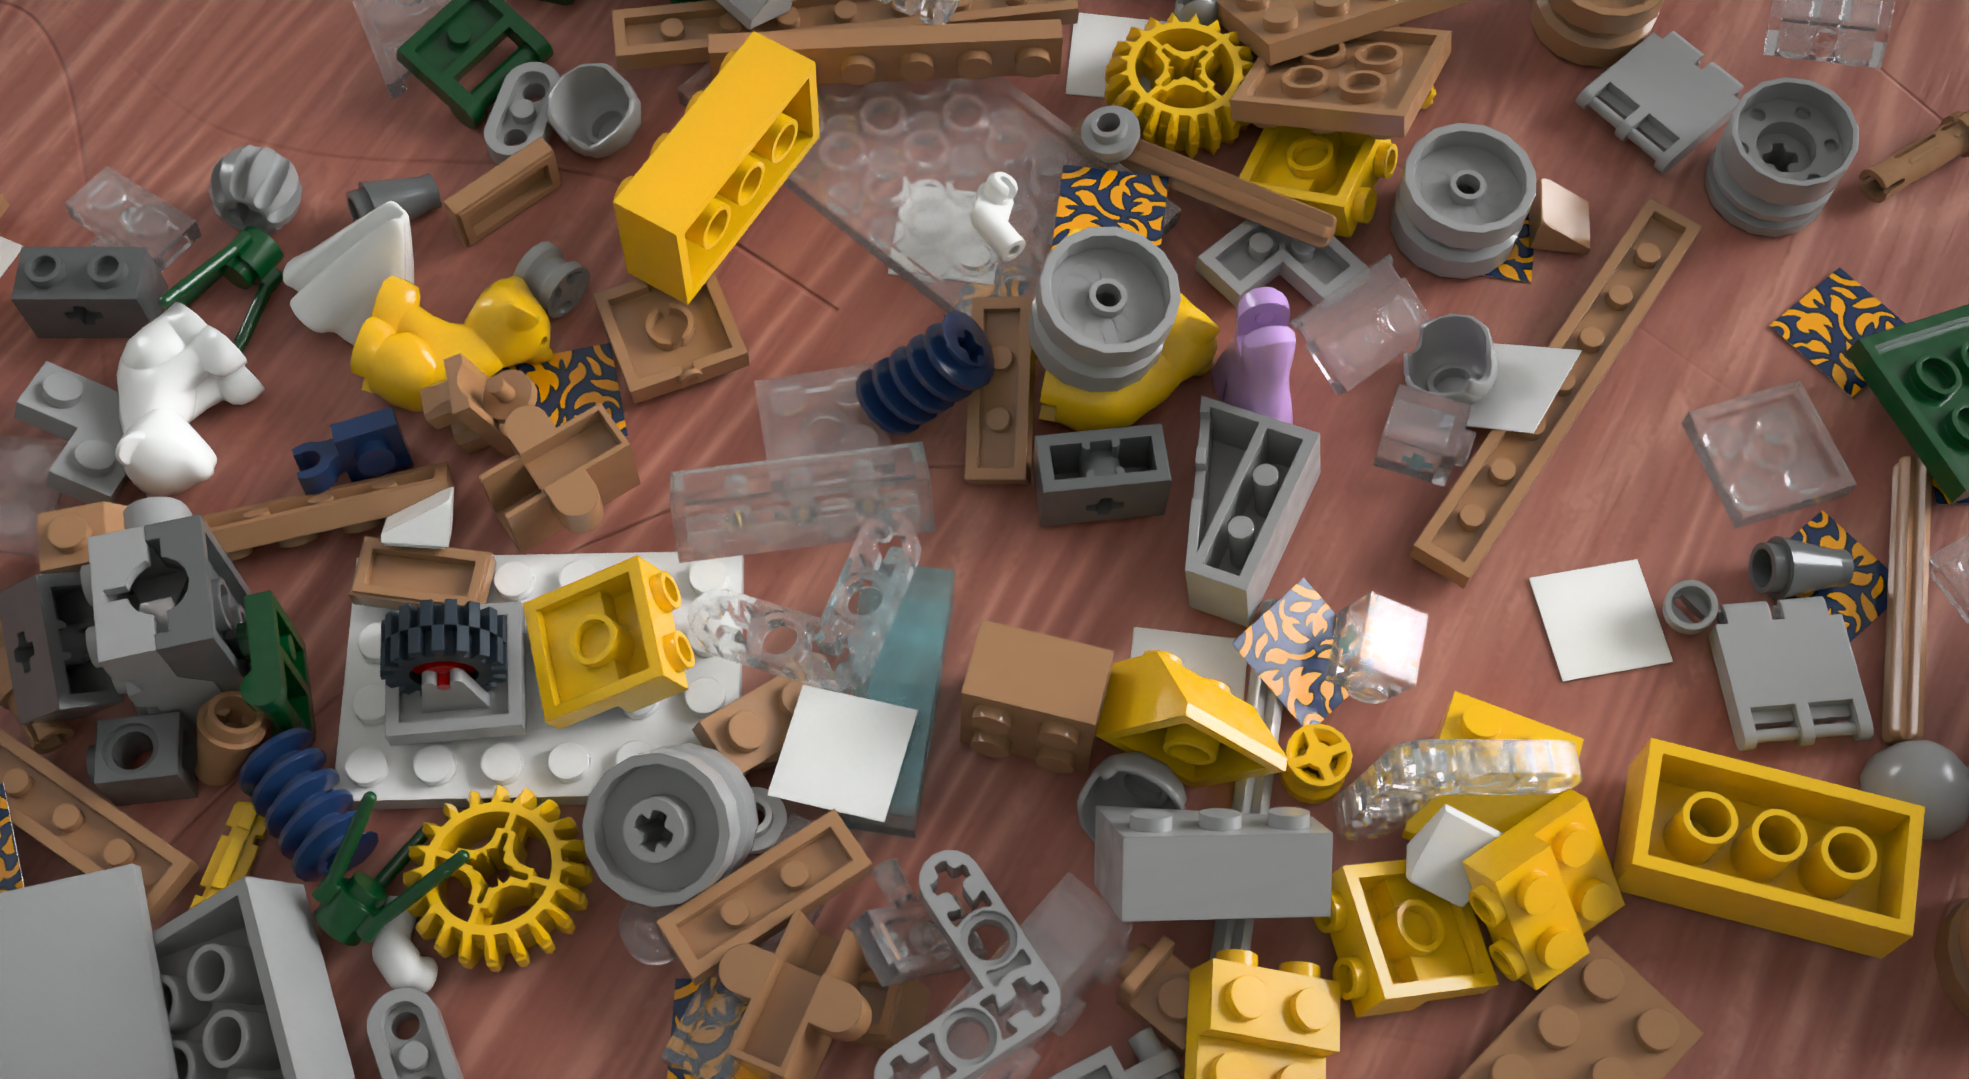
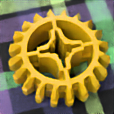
M1172 12L1166 24H1161L1150 16L1144 30L1131 27L1129 34L1126 36V41H1117V45L1112 53V59L1107 64L1105 71V82L1107 83L1105 84L1104 98L1107 101L1106 106H1121L1132 111L1139 121L1140 137L1145 141L1173 152L1175 150H1185L1191 159L1198 153V148L1200 147L1214 156L1217 149L1220 148L1221 142L1233 145L1239 135V130H1246L1250 124L1249 122L1231 121L1230 99L1254 64L1252 63L1251 47L1239 46L1240 41L1238 40L1237 31L1221 34L1218 20L1208 26L1200 24L1196 13L1189 22H1179ZM1142 76H1145L1151 82L1150 88L1152 90L1148 93L1139 83ZM1214 79L1222 86L1225 92L1224 95L1221 96L1214 90L1215 83L1212 82Z
M497 785L493 792L492 800L489 803H484L479 792L470 790L467 798L470 807L460 813L456 806L444 802L443 813L448 821L442 827L435 823L423 822L422 831L431 843L430 845L409 846L410 851L408 855L419 867L403 873V883L407 888H410L458 851H468L470 854L468 862L450 876L459 879L464 888L471 889L468 904L472 908V912L468 922L456 917L449 911L447 903L449 877L407 910L413 917H421L416 925V930L424 940L436 938L434 949L443 958H448L458 951V960L464 968L472 970L484 954L486 965L492 972L499 973L504 965L505 956L508 953H512L520 967H527L530 964V955L527 948L538 943L544 953L553 954L555 945L549 934L554 929L563 934H573L576 926L566 913V910L581 911L587 909L588 899L583 892L577 889L593 881V873L590 867L581 864L588 858L584 840L575 839L579 829L572 817L559 819L561 813L559 806L550 799L537 807V798L531 790L524 788L513 803L506 787H501L500 785ZM493 836L491 841L484 847L467 850L478 841ZM528 836L542 843L551 852L552 868L549 880L538 877L534 868L525 866L528 854L524 845ZM498 870H509L511 876L506 882L502 883L498 879L497 887L491 888L488 886L485 879L487 880L490 875L495 873L499 877ZM519 906H532L521 916L502 923L507 913Z

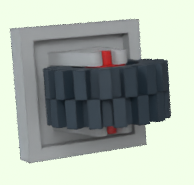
M430 599L420 601L419 608L408 603L399 606V611L387 612L385 620L381 622L380 677L381 680H385V738L390 746L526 734L525 614L521 601L492 604L468 601L464 606L457 605V599H444V605H434L433 600Z

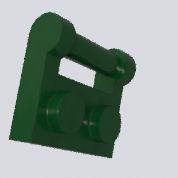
M451 0L397 49L396 60L447 104L462 124L470 129H475L487 117L485 110L496 101L505 77L513 68L528 62L545 63L554 53L545 37L504 0ZM506 37L513 41L518 48L471 92H468L458 83Z
M271 590L243 596L246 621L237 623V640L244 661L246 663L251 662L252 671L241 682V696L253 711L260 714L263 713L272 725L271 734L273 737L292 728L304 727L313 734V742L310 745L312 747L316 740V725L305 642Z

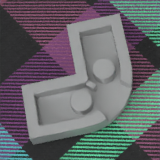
M1249 220L1239 224L1198 256L1196 271L1236 308L1244 294L1255 288L1266 286L1278 275H1281L1321 312L1325 311L1362 281L1367 269V265L1334 236L1326 248L1318 249Z
M46 361L17 400L14 418L68 440V443L48 471L46 487L87 504L101 501L114 503L129 480L124 466L117 461L115 456L116 444L124 435L119 420V393L105 385Z

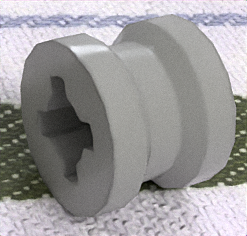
M549 241L540 242L533 246L520 260L513 276L525 279L533 296L538 299L545 312L553 318L562 317L577 306L585 295L590 281L588 269L576 261H565L562 250Z

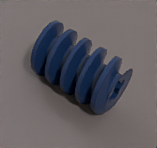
M953 311L944 316L942 323L937 322L927 327L924 335L914 336L909 340L907 346H901L892 351L890 358H883L875 363L873 369L861 372L856 381V395L859 403L870 420L882 430L893 435L906 436L919 429L920 425L936 418L938 413L953 407L955 402L967 398L973 391L982 388L990 382L994 374L995 362L991 345L984 331L974 319L966 313Z
M298 727L277 734L256 749L241 767L238 782L243 793L252 797L251 802L255 812L265 818L264 822L269 834L278 839L279 849L283 856L292 860L291 865L296 877L305 882H319L327 875L351 819L357 810L348 811L353 803V795L350 791L346 789L333 790L340 782V776L332 768L322 769L326 763V754L320 748H309L313 742L311 731L304 727ZM369 831L362 834L345 872L364 862L375 850L379 842L376 832Z

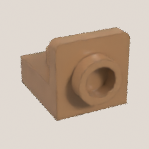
M1164 934L1152 949L1141 943L1122 964L1116 975L1124 982L1120 986L1116 1003L1144 1027H1152L1157 1038L1181 1057L1186 1051L1189 971L1192 969L1173 954L1176 943Z

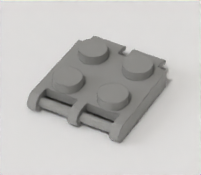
M1675 31L1670 32L1663 39L1653 32L1585 87L1576 98L1575 103L1583 110H1587L1589 107L1616 128L1614 135L1622 142L1628 139L1631 140L1656 161L1654 168L1660 173L1665 174L1730 119L1740 102L1738 99L1739 91L1744 88V85L1714 62L1709 63L1701 70L1698 67L1701 63L1699 60L1704 57V54Z
M1822 596L1777 600V605H1773L1772 608L1774 620H1772L1770 608L1766 601L1721 605V610H1718L1716 615L1718 624L1712 628L1708 637L1734 740L1739 751L1755 750L1757 743L1794 740L1797 746L1813 745L1816 738L1851 735L1855 741L1872 739L1874 733L1873 722L1842 614L1829 615L1825 599ZM1836 721H1847L1842 723H1833ZM1789 725H1790V727L1769 729V728H1771V727L1789 726Z

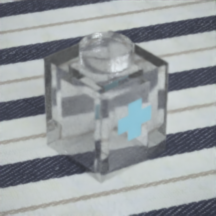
M1399 384L1385 422L1373 465L1444 487L1453 465L1465 468L1476 436V432L1465 429L1472 406Z
M1374 592L1343 608L1338 612L1325 681L1347 689L1348 694L1352 698L1371 704L1384 703L1416 686L1428 615Z

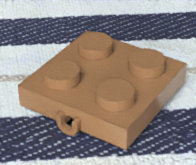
M714 272L688 305L640 279L592 294L597 312L633 404L750 366L747 349Z

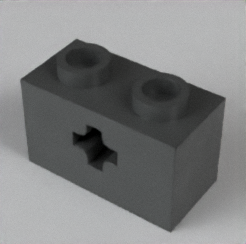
M22 247L11 300L38 338H132L144 326L164 313L165 308L159 306L158 299L168 291L169 286L146 247Z
M1162 424L1035 436L1032 472L1040 527L1165 515L1172 479Z
M80 572L33 575L0 591V619L20 725L83 718L124 702L123 694H118L110 675L103 667L96 668L89 657L86 645L87 627L95 626L94 609L87 602L84 595Z

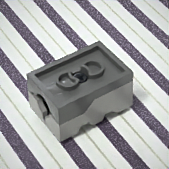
M200 514L87 537L90 564L81 566L80 577L86 600L94 609L95 626L87 627L86 645L93 665L96 668L103 667L110 675L118 694H128V697L134 703L138 716L180 711L197 732V714L201 706L221 692H240L243 678L252 671L251 662L246 663L241 655L236 627L237 623L246 621L243 596L253 593Z

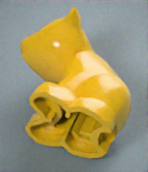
M391 275L383 281L374 303L372 316L366 319L354 343L350 365L351 373L364 377L361 390L376 394L393 406L412 412H424L421 388L447 379L444 359L461 353L489 378L502 368L525 362L541 364L553 358V352L550 348L551 325L547 313L533 296L525 279L521 277L501 278L492 283L481 293L464 323L455 324L437 318L420 307L421 296L419 287L408 280Z
M1180 292L1181 301L1175 321L1164 342L1157 363L1140 381L1118 391L1088 392L1064 384L1046 370L1040 397L1042 405L1039 419L1060 423L1077 432L1129 427L1148 411L1166 400L1181 382L1192 376H1201L1210 371L1213 365L1212 360L1218 349V334L1220 333L1218 325Z

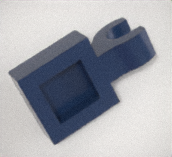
M393 407L330 425L332 439L321 442H307L292 449L293 457L300 470L297 473V477L305 495L319 494L328 490L336 483L338 477L345 472L348 473L351 482L413 465L408 444Z

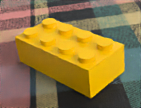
M755 31L750 34L738 50L733 49L725 56L718 75L704 91L699 90L692 96L681 120L670 133L666 132L658 137L651 149L648 160L634 176L626 177L615 193L613 206L627 273L687 305L691 302L820 137L815 61Z
M1650 738L1629 765L1613 872L1620 891L1882 959L1913 937L1925 806Z

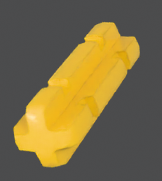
M238 801L234 804L225 824L226 828L231 829L229 835L221 834L199 885L205 891L202 896L195 894L189 909L240 878L249 876L260 850L259 846L254 845L256 839L264 840L267 833L264 822L265 818L255 812L252 802Z

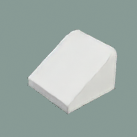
M454 487L442 490L387 517L381 533V543H385L384 546L445 549V547H449L453 522Z
M1445 804L1407 844L1406 877L1411 883L1459 907H1464L1469 901L1468 892L1472 890L1462 861L1503 833Z

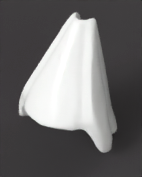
M388 201L340 230L315 248L292 258L284 268L283 281L285 285L298 291L290 300V307L297 318L315 332H333L354 345L363 323L372 316L374 303L383 281L392 275L414 284V257L409 215L398 203Z

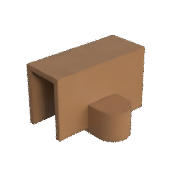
M601 402L557 428L545 411L539 407L525 405L514 409L507 416L504 425L505 433L514 456L479 475L494 514L521 554L564 528L574 533H586L595 529L603 519V506L641 484L631 445Z
M795 909L775 954L752 944H738L730 948L720 961L719 977L729 991L741 1001L748 1003V1007L726 1053L750 1073L764 1079H815L832 1039L850 1042L862 1037L870 1027L872 1010L868 1001L856 989V986L870 957V953L854 933L845 929L840 941L824 935L816 929L802 911Z

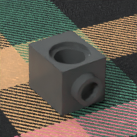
M180 711L97 720L96 745H90L86 755L89 780L116 806L198 798V777L194 772V765L197 760V732ZM153 750L150 759L143 766L129 770L131 763L139 754Z

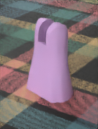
M1255 288L1243 295L1236 310L1234 335L1213 365L1211 374L1215 395L1220 398V401L1293 424L1289 374L1293 362L1296 339L1294 331L1288 326L1290 320L1288 300L1282 292L1275 288Z

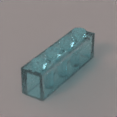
M878 560L874 583H862L857 619L867 622L863 642L853 640L851 642L846 671V679L856 681L853 696L918 710L885 822L837 812L848 829L915 838L954 606V570Z

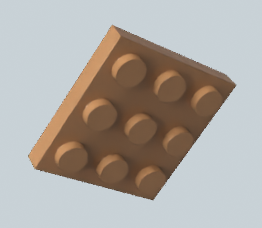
M1392 26L1271 66L1258 57L1230 99L1231 121L1249 122L1260 128H1274L1278 126L1309 128V130L1318 134H1330L1337 131L1366 134L1370 138L1377 140H1387L1394 137L1405 138L1451 53L1452 31Z

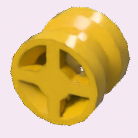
M1324 724L1305 725L1296 730L1288 740L1284 752L1288 761L1286 771L1279 772L1281 784L1289 795L1304 803H1324L1335 797L1351 768L1353 755L1349 742L1341 732L1332 726ZM1310 767L1311 769L1318 771L1320 777H1317L1316 774L1310 773L1308 770L1303 771L1302 768Z

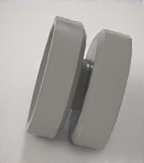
M1455 123L1433 129L1416 141L1408 155L1400 177V185L1391 206L1390 230L1399 250L1417 267L1440 277L1468 279L1490 273L1508 259L1518 240L1524 220L1536 196V171L1525 150L1508 135L1488 126Z
M1116 226L1088 227L1065 237L1047 256L1027 319L1030 345L1040 363L1064 384L1088 392L1118 391L1140 381L1157 363L1164 342L1174 324L1181 301L1178 274L1166 254L1146 237Z
M692 743L664 746L649 752L630 756L607 770L588 796L582 822L586 855L601 881L625 900L650 907L682 904L740 868L752 851L758 827V815L754 792L741 769L719 751Z

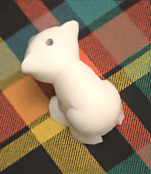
M175 302L163 314L144 326L127 341L117 370L119 420L124 435L116 444L115 456L117 461L124 466V470L132 483L143 491L147 498L179 494L199 482L208 480L214 474L217 456L189 424L192 420L223 400L233 405H244L256 400L265 392V388L260 381L246 368L245 364L248 362L242 352L224 334L207 325L195 312L179 302Z

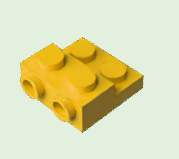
M1289 126L1264 128L1239 178L1333 214L1337 219L1334 235L1351 238L1358 222L1368 224L1371 221L1377 203V193L1374 188L1379 178L1390 179L1397 164L1398 150L1396 144L1391 143V139L1377 140L1370 138L1366 134L1339 131L1330 134H1318L1312 132L1309 128Z
M636 555L522 603L546 724L560 730L617 706L632 713L689 690L685 670L693 668L695 663L694 654L686 636L681 631L675 630L671 612L681 606L679 589L668 572L661 571L640 556Z
M1570 788L1462 861L1472 890L1468 892L1469 902L1478 917L1486 924L1493 944L1489 946L1492 960L1508 979L1512 981L1520 979L1535 990H1538L1588 955L1590 951L1583 934L1625 906L1588 799Z
M1406 860L1345 865L1332 873L1331 916L1313 917L1321 932L1330 933L1338 958L1333 967V981L1341 982V998L1351 1000L1356 1018L1411 1011L1427 1001L1484 994L1499 985L1469 901L1464 907H1459L1411 883L1406 877Z
M1226 949L1216 952L1215 958L1189 971L1184 1079H1326V1057L1340 1052L1341 982L1322 979L1321 967L1310 962H1284L1279 965V970L1258 967V955L1251 951Z

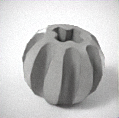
M244 145L231 150L214 166L208 193L216 215L222 221L238 231L243 230L246 226H253L268 235L280 230L283 225L288 224L298 212L302 186L295 166L290 160L268 147L261 148Z

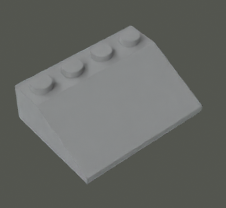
M128 864L0 893V1079H179L141 866Z
M244 876L153 931L179 1079H355L303 884Z

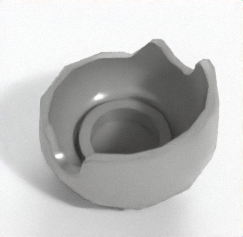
M605 63L580 64L563 74L552 88L548 97L546 115L549 124L572 150L587 158L591 156L602 158L612 156L630 143L641 126V101L638 99L630 83L612 66Z
M1453 313L1423 323L1419 328V339L1416 347L1411 353L1405 352L1403 355V373L1411 397L1426 408L1448 412L1463 411L1484 398L1493 387L1498 374V362L1489 328L1474 316Z
M1929 740L1895 743L1870 756L1860 775L1861 791L1925 806L1922 840H1942L1962 829L1969 818V770L1951 750L1941 744Z
M1133 751L1111 755L1092 771L1077 800L1079 825L1095 844L1096 805L1186 810L1185 803L1187 797L1184 786L1166 763L1143 752Z

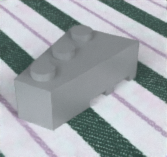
M1201 395L1200 430L1195 458L1194 494L1191 501L1185 565L1189 606L1249 628L1321 473L1320 433Z
M1096 805L1094 886L1121 922L1331 916L1333 832L1314 817H1310L1309 810L1296 807H1275L1268 809V814H1252L1226 808H1209L1195 811Z

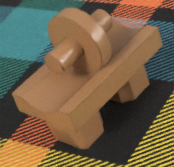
M461 353L444 359L447 379L421 388L420 391L426 421L437 430L451 425L452 434L457 445L468 454L492 446L507 459L514 456L505 433V420L518 407L525 405L535 406L537 401L535 383L522 371L514 369L502 371L489 378Z

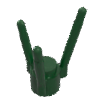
M246 226L226 247L160 296L158 304L160 307L166 308V310L175 302L187 306L222 276L244 290H247L251 285H259L258 291L233 343L243 354L272 292L283 281V273L276 266L283 260L284 254L279 245L265 232L253 226Z
M368 791L363 795L327 875L311 894L316 901L321 903L314 911V917L319 926L332 938L349 946H357L362 940L366 943H371L385 925L441 884L470 859L468 851H458L384 907L383 904L388 899V893L385 889L411 860L408 855L410 851L409 846L423 845L428 838L423 833V826H421L375 878L362 872H355L351 878H343L377 801V795L372 791Z

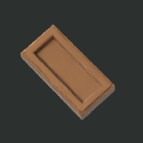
M539 137L443 201L454 234L466 248L471 247L561 186L562 181L554 151L542 137Z
M365 536L349 591V597L353 604L399 610V606L408 603L419 608L420 601L430 599L433 600L434 605H444V599H457V605L464 606L468 601L486 604L496 566V560L492 552L453 547L431 549L384 546L385 543H381V538Z

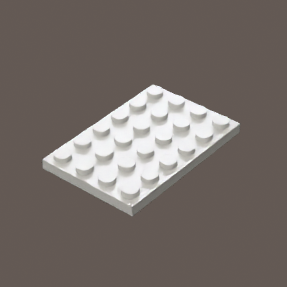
M690 551L494 555L496 566L486 604L516 601L524 603L636 555L640 556L661 571L668 572L676 582L681 596V606L671 611L675 630L681 631L686 636L692 647L695 659L693 668L685 670L689 690L632 713L617 706L559 730L545 723L525 620V735L390 746L385 738V680H381L380 677L381 622L385 620L387 612L399 610L356 605L352 602L335 770L340 776V782L333 790L346 789L351 792L353 803L348 810H357L363 795L368 791H372L377 795V801L373 809L443 808L444 802L451 803L456 808L470 807L467 801L470 790L479 792L484 803H489L492 800V795L497 785L506 787L512 803L522 790L526 788L534 792L537 798V806L548 799L556 802L558 806L587 805L589 794L604 773L628 757L670 745L692 743L702 746L692 731L694 726L700 720L742 696L743 552Z

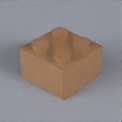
M981 619L961 691L960 742L970 744L974 751L988 757L1005 758L1009 754L1034 759L1036 765L1053 773L1069 774L1074 769L1088 773L1097 737L1095 735L1110 678L1114 651Z

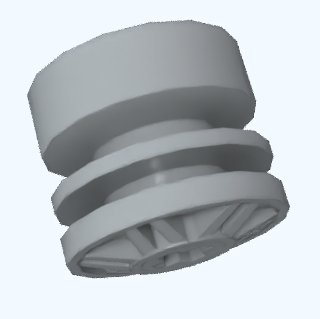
M1783 77L1764 81L1746 92L1733 111L1722 133V137L1706 165L1705 188L1712 206L1728 223L1755 235L1770 237L1797 233L1814 222L1858 151L1859 127L1851 108L1834 91L1805 79Z

